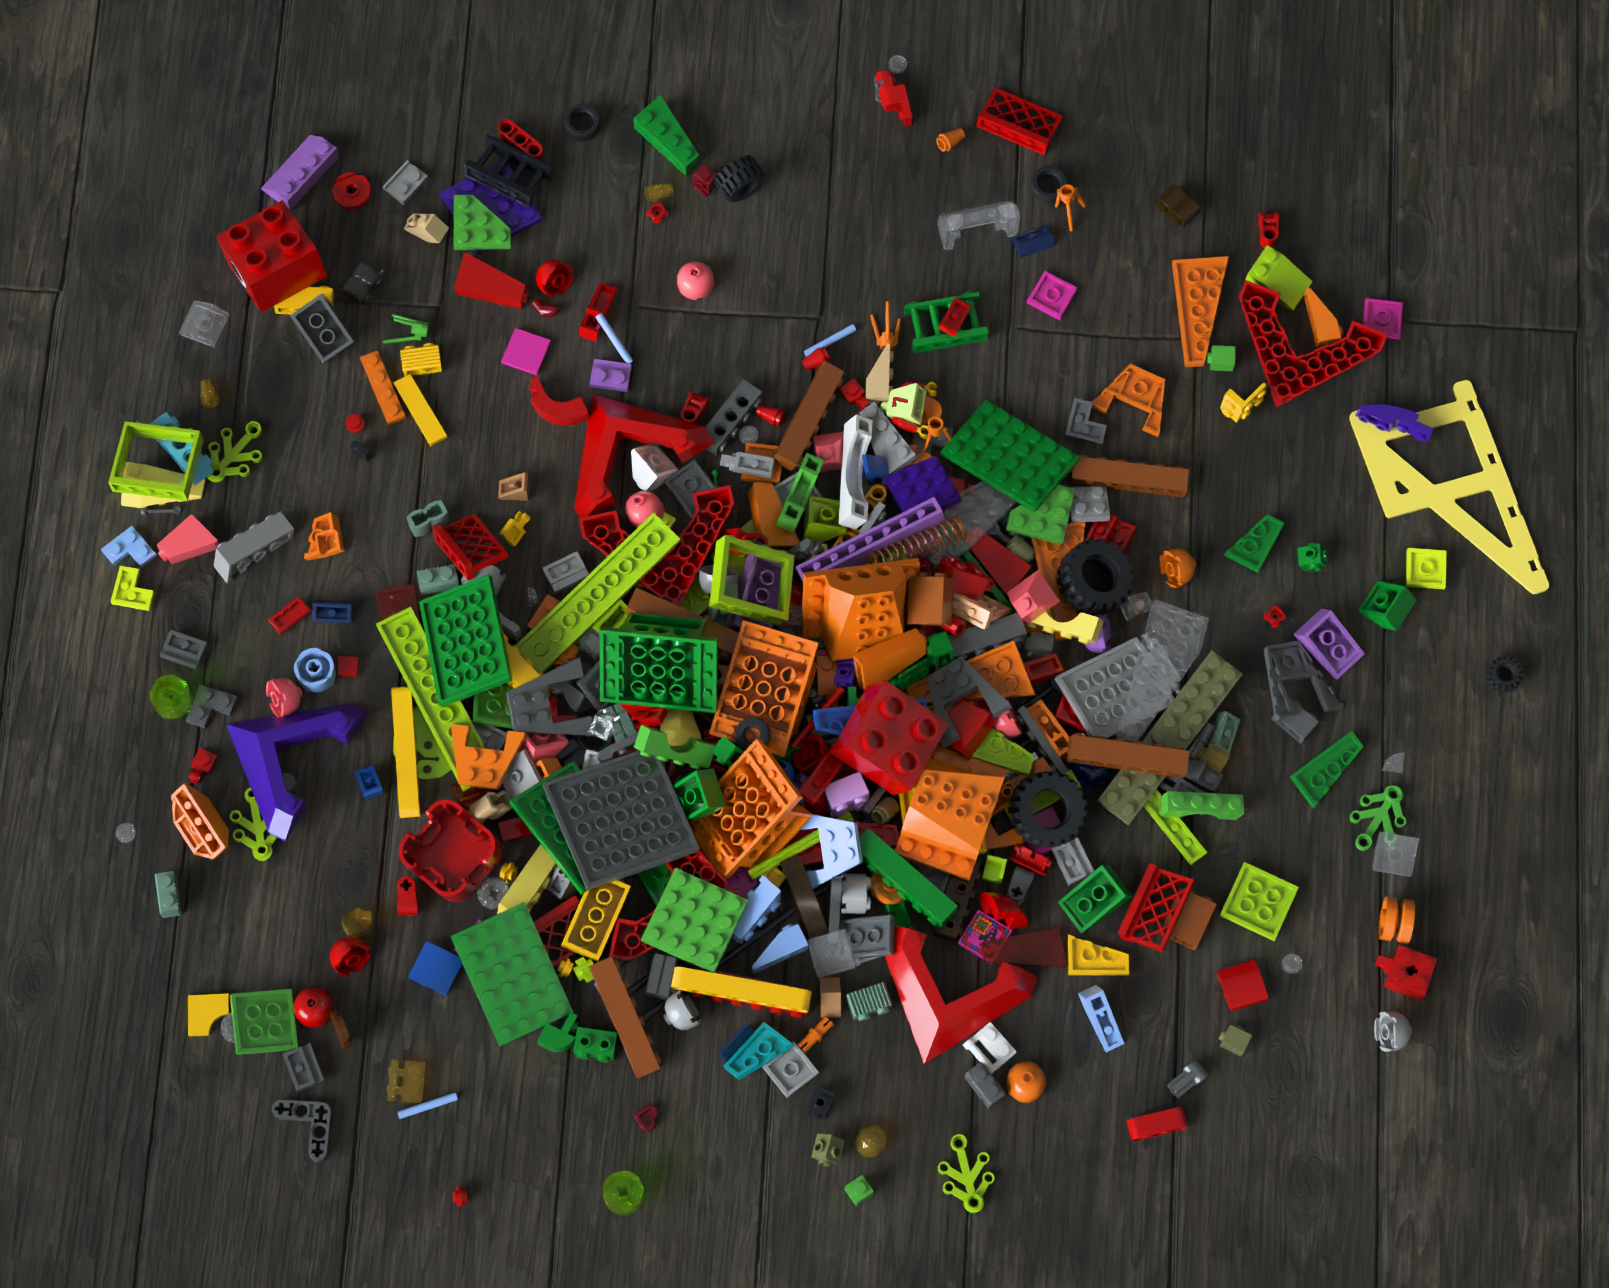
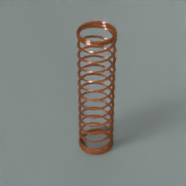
M956 516L950 522L945 521L944 526L938 524L937 529L932 526L930 531L924 529L923 534L918 532L916 537L911 535L909 540L904 538L902 543L897 541L896 547L890 544L889 549L883 547L882 552L876 550L875 553L871 552L869 553V559L871 564H875V562L880 563L877 557V552H879L883 557V561L888 562L884 556V549L889 552L891 561H895L890 547L893 546L896 549L899 560H903L898 551L897 543L902 545L906 558L911 559L905 548L904 540H907L910 544L913 556L918 558L916 550L911 543V537L917 541L919 551L925 557L924 550L918 541V534L923 537L925 546L931 554L932 550L925 538V531L930 534L933 546L938 551L937 542L932 535V528L937 531L943 548H945V542L939 532V525L944 529L945 536L950 545H952V540L945 528V523L947 522L951 526L953 536L957 542H959V537L962 540L967 538L966 529L961 519Z

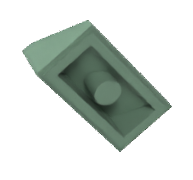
M1227 711L1218 712L1213 724L1215 730L1210 735L1206 747L1229 755L1241 719Z

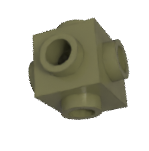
M817 1134L811 1157L818 1160V1164L830 1167L831 1164H839L845 1141L830 1134Z

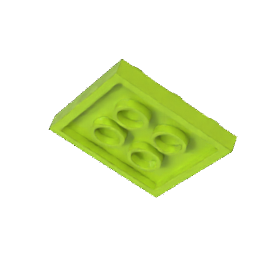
M1244 862L1220 916L1275 941L1299 887Z

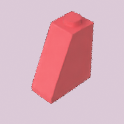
M191 514L161 540L157 547L159 549L158 554L164 561L169 560L172 564L216 550L219 542Z

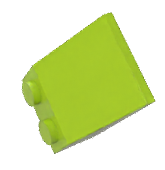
M1268 245L1246 277V280L1281 293L1278 303L1292 312L1304 296L1306 288H1309L1313 282L1283 254Z

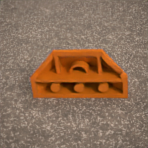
M184 783L171 795V801H173V823L194 855L216 859L228 847L229 829L209 798L187 783Z

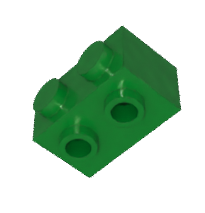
M946 631L934 633L927 637V655L925 657L929 660V667L932 666L934 672L954 661V650Z
M722 736L712 750V753L717 756L716 761L725 767L728 764V768L745 752L736 743Z
M577 1027L573 1049L574 1055H577V1058L580 1059L594 1057L600 1062L614 1060L618 1034L616 1032Z

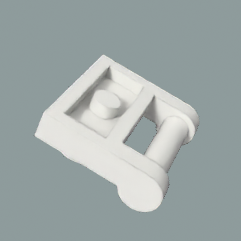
M991 1022L963 1044L967 1050L969 1049L985 1065L991 1075L1017 1053ZM979 1041L997 1062L992 1064L975 1044Z

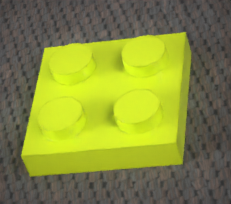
M1408 548L1406 553V587L1445 589L1446 551Z

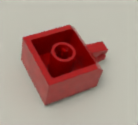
M951 555L949 558L942 556L935 572L944 573L946 577L953 579L954 593L974 599L981 597L984 591L991 592L995 583L992 578L984 575V571L979 569L976 563L971 561L965 563Z
M1398 945L1394 956L1389 955L1386 958L1379 955L1375 966L1383 968L1384 973L1387 974L1384 983L1387 989L1421 1001L1426 994L1437 959ZM1408 970H1411V971H1412V973H1413L1412 976L1408 975V973H1409Z

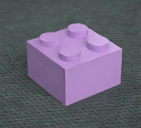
M860 772L830 783L823 792L831 818H838L844 813L853 810H863L869 801V791Z

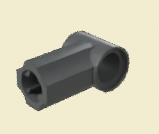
M1196 1059L1167 1085L1171 1093L1178 1099L1194 1085H1199L1209 1076L1208 1072Z

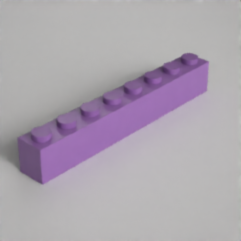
M932 497L796 566L798 577L803 584L805 572L863 565L870 561L869 553H875L876 550L882 552V548L886 547L889 549L890 544L896 547L897 541L902 543L904 538L909 540L911 535L916 537L918 532L923 534L924 529L930 531L932 526L936 528L938 524H944L943 511L935 497Z

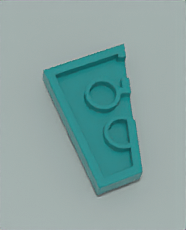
M763 1022L726 1062L724 1068L738 1080H741L794 1046L785 1037Z

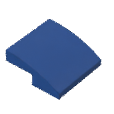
M426 941L408 978L445 996L462 962L457 955Z

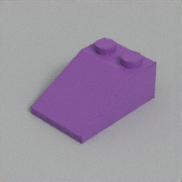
M1320 609L1294 633V636L1301 642L1303 647L1335 679H1339L1365 654L1331 610Z

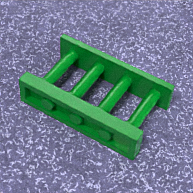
M969 291L959 296L919 303L913 301L905 305L904 316H912L916 338L912 340L913 354L987 341V326H979L975 303L979 302V292ZM956 297L971 305L969 316L972 328L962 330L960 327L957 335L954 337L938 329L940 320L937 310L949 309L953 299ZM930 312L935 332L934 336H924L919 313Z

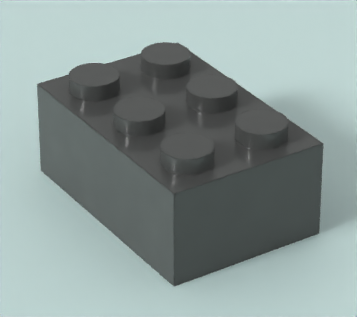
M324 293L290 315L322 363L327 362L357 341Z

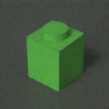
M1212 345L1211 351L1207 352V363L1210 364V370L1233 371L1235 366V346Z
M863 1175L845 1186L846 1193L856 1207L874 1194L873 1189Z

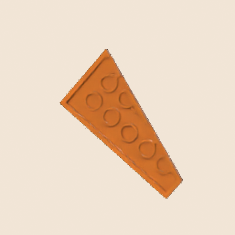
M1229 256L1172 261L1185 367L1204 366Z
M1085 522L1068 523L1062 545L1030 537L1032 548L1035 550L1034 557L1037 569L1060 600V602L1053 606L1055 610L1054 620L1057 622H1069L1077 617V611L1072 609L1073 605L1071 603L1067 604L1064 601L1066 597L1059 592L1061 586L1057 585V578L1060 576L1057 575V569L1061 566L1062 558L1076 545L1084 541ZM1058 632L1053 634L1055 641L1065 640L1066 638L1061 637V633Z
M1011 641L966 661L1004 698L1036 695L1015 641ZM927 678L919 680L906 688L911 698H926L927 705L933 704ZM979 689L963 698L966 701L968 699L972 701L984 700Z

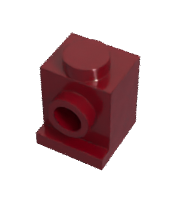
M702 164L694 174L692 187L707 197L716 187L714 181L718 174L705 164Z

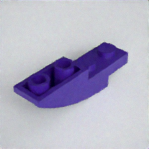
M1381 404L1361 405L1355 414L1360 421L1369 422L1381 431L1390 432L1392 426H1394L1398 431L1402 433L1407 432L1419 441L1428 442L1434 430L1417 421L1420 414L1396 406Z

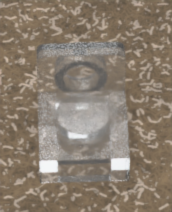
M1145 591L1130 595L1120 605V608L1126 620L1129 621L1136 615L1151 612L1154 606Z

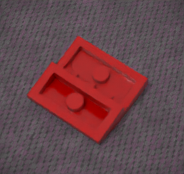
M1110 514V521H1096L1093 523L1084 542L1088 539H1095V541L1098 538L1104 539L1105 543L1113 542L1115 544L1114 547H1120L1124 550L1122 553L1125 554L1137 528L1118 520L1117 516Z
M1255 960L1217 971V977L1223 988L1224 997L1230 1011L1269 1000Z

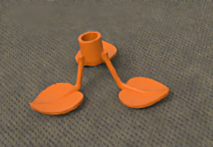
M927 395L922 421L918 426L928 423V437L919 455L916 453L918 445H909L917 459L904 468L932 457L931 454L926 452L932 436L938 437L944 433L949 441L952 439L947 432V428L943 427V420L940 418L942 414L941 405L938 401Z

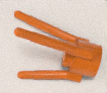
M1067 184L1057 189L1058 195L1055 207H1059L1060 200L1066 204L1069 230L1072 232L1071 203L1077 197L1083 208L1086 207V204L1080 196L1078 188Z
M887 301L886 332H883L882 336L879 334L874 315L871 314L870 317L877 339V346L884 350L886 345L890 344V350H893L898 345L901 319H898L893 335L890 332V303Z

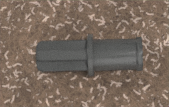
M1206 722L1194 738L1188 750L1189 758L1196 760L1203 747L1207 746V741L1215 730L1212 724Z

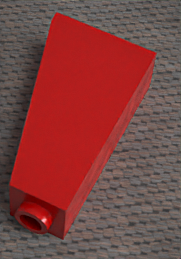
M464 253L455 283V293L457 295L522 309L523 303H527L529 292H526L525 284Z
M975 526L972 531H967V538L964 539V544L972 556L979 561L985 573L995 581L994 584L1002 591L1008 601L1009 596L1007 592L1027 578L1032 566Z

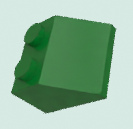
M1377 581L1358 609V612L1382 628L1397 631L1417 600L1406 586Z

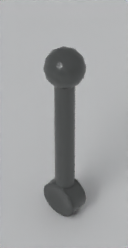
M178 506L174 507V509L142 508L140 512L142 515H147L148 513H175L179 515L181 514V508Z

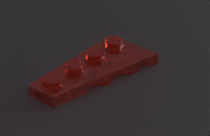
M1059 928L980 943L984 963L1001 964L1005 962L1026 966L1067 967Z

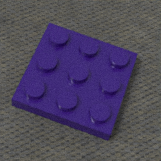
M936 456L884 477L886 486L902 512L932 497H935L942 510L962 502L960 494Z

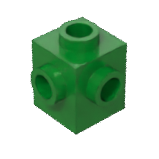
M1309 543L1307 546L1297 548L1299 567L1304 571L1318 572L1321 568H1327L1329 555L1327 549L1318 543Z

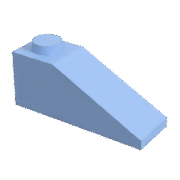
M789 924L782 928V931L753 964V974L808 950V943L799 924L794 926Z
M1095 985L1078 993L1085 1012L1105 1052L1123 1045V1039L1104 991Z

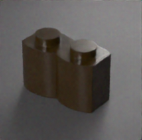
M1172 184L1157 198V208L1162 213L1170 215L1171 221L1177 226L1180 225L1184 228L1199 214L1200 207L1175 184Z

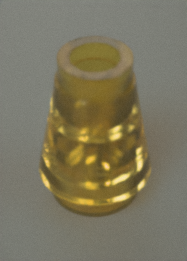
M671 183L652 184L644 189L646 200L653 203L674 193Z
M210 379L202 380L200 382L201 404L207 409L215 408L218 406L220 398Z

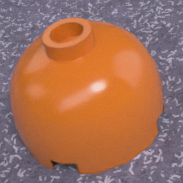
M1173 548L1163 551L1164 554L1160 555L1159 565L1162 575L1166 573L1169 579L1165 582L1172 588L1187 584L1194 576L1196 567L1194 558L1184 549Z
M1032 1062L1015 1064L1009 1070L1006 1077V1088L1009 1095L1021 1103H1030L1037 1100L1043 1094L1046 1087V1077L1043 1070Z

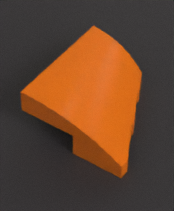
M330 512L315 518L312 525L313 531L308 540L311 544L308 553L304 554V559H319L344 552L339 517Z

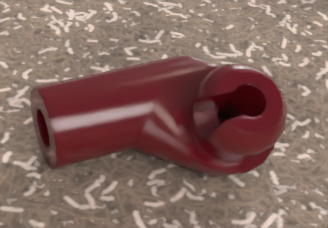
M539 298L531 303L542 317H554L560 312L558 305H544Z

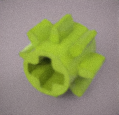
M584 957L576 960L577 966L573 967V970L578 980L584 979L586 983L593 980L588 967L594 964L591 958L585 960Z

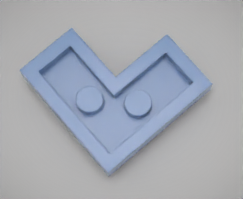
M133 526L129 527L101 549L113 565H116L130 554L142 568L157 556Z

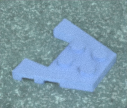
M813 814L800 829H819L824 869L806 872L812 889L831 880L832 876L842 874L863 862L857 822Z

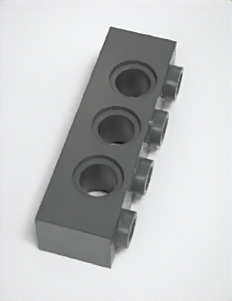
M742 380L705 427L715 444L707 448L708 451L717 456L720 451L724 452L731 437L735 438L742 423H747L751 417L750 413L762 403V391L746 380ZM740 402H746L748 405L745 407H741L738 404ZM729 416H734L736 420L729 421L727 420V418ZM721 430L724 431L725 434L719 436L716 434V432Z

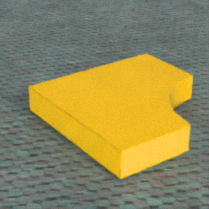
M229 993L188 995L189 1037L209 1036L215 1021L222 1016L230 1015Z

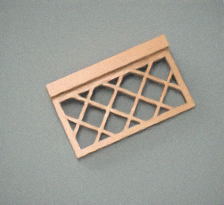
M953 592L952 613L984 630L989 627L991 621L1010 613L1011 608L984 594L974 599Z

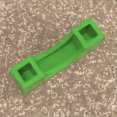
M806 453L775 526L794 533L824 460Z
M644 725L640 726L634 748L640 750V754L651 758L652 755H656L657 759L668 762V759H672L673 763L682 766L688 763L690 767L701 770V767L709 769L714 755L712 750L715 745L707 741L690 737L681 747L671 748L668 744L667 733Z
M1167 791L1160 797L1161 817L1208 814L1216 816L1217 819L1237 820L1244 814L1243 795Z

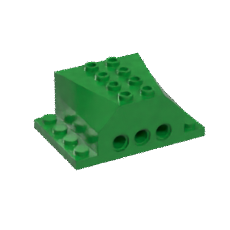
M630 612L621 628L601 627L600 702L716 713L718 707V638L704 637L707 620Z

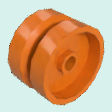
M1385 896L1379 920L1380 940L1391 941L1395 935L1399 943L1408 944L1410 942L1415 919L1414 900L1403 899L1400 905H1398V900L1395 897Z

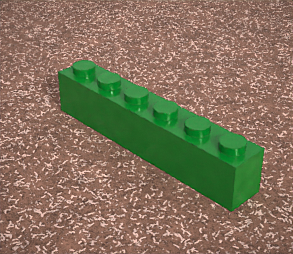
M869 828L859 837L862 860L868 864V869L872 873H878L883 877L882 881L887 886L896 888L898 890L897 894L904 900L908 899L917 912H923L933 926L938 925L942 928L957 912L958 905Z

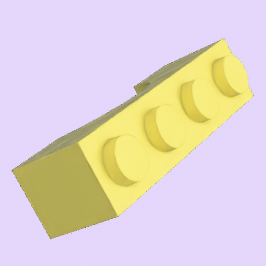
M1050 609L1029 624L1022 619L1026 627L1036 629V626L1043 628L1042 631L1049 634L1058 632L1061 633V637L1070 640L1072 637L1078 638L1079 642L1087 645L1090 642L1097 643L1104 622L1099 617L1080 613L1069 622H1057L1052 618Z

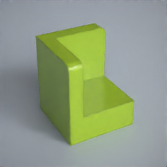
M988 855L982 880L1001 884L1007 859Z

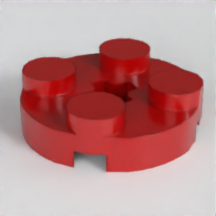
M348 172L337 178L333 186V196L337 204L342 206L344 210L358 209L370 201V184L363 175L360 176L354 172ZM352 187L353 190L357 189L354 194H348L349 188Z

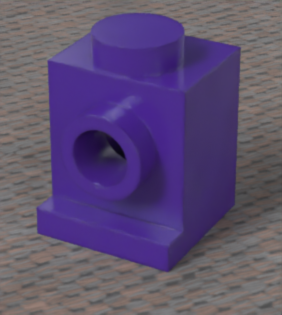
M837 660V669L834 677L836 687L840 686L845 691H847L848 687H856L857 690L858 684L854 660Z

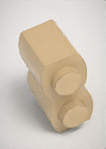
M500 791L499 793L488 792L470 806L471 813L479 821H485L488 818L496 820L512 809V806L509 804L511 799L507 791Z

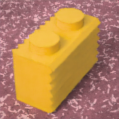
M427 343L423 347L407 346L400 350L404 377L409 374L411 376L442 372L438 345Z

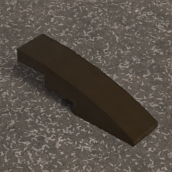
M799 855L780 862L787 885L795 901L794 904L809 939L828 933L829 931Z

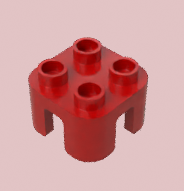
M440 800L432 804L426 811L425 815L429 818V821L417 835L410 831L402 839L399 845V857L407 868L443 898L450 902H462L467 900L499 864L503 849L498 838L459 804L452 800Z

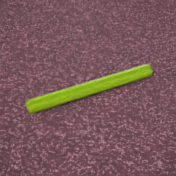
M849 812L837 818L852 822L854 820ZM819 829L749 869L750 877L755 880L779 866L780 862L792 858L820 842Z

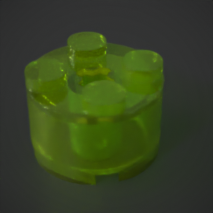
M164 675L154 682L155 684L150 690V700L160 716L164 719H177L190 711L193 700L192 694L183 679L175 675Z
M630 1171L613 1173L608 1176L603 1184L604 1203L611 1212L617 1215L628 1216L637 1211L642 1205L644 1189L639 1177ZM626 1189L627 1196L623 1195L622 1197H620L619 1191H624Z

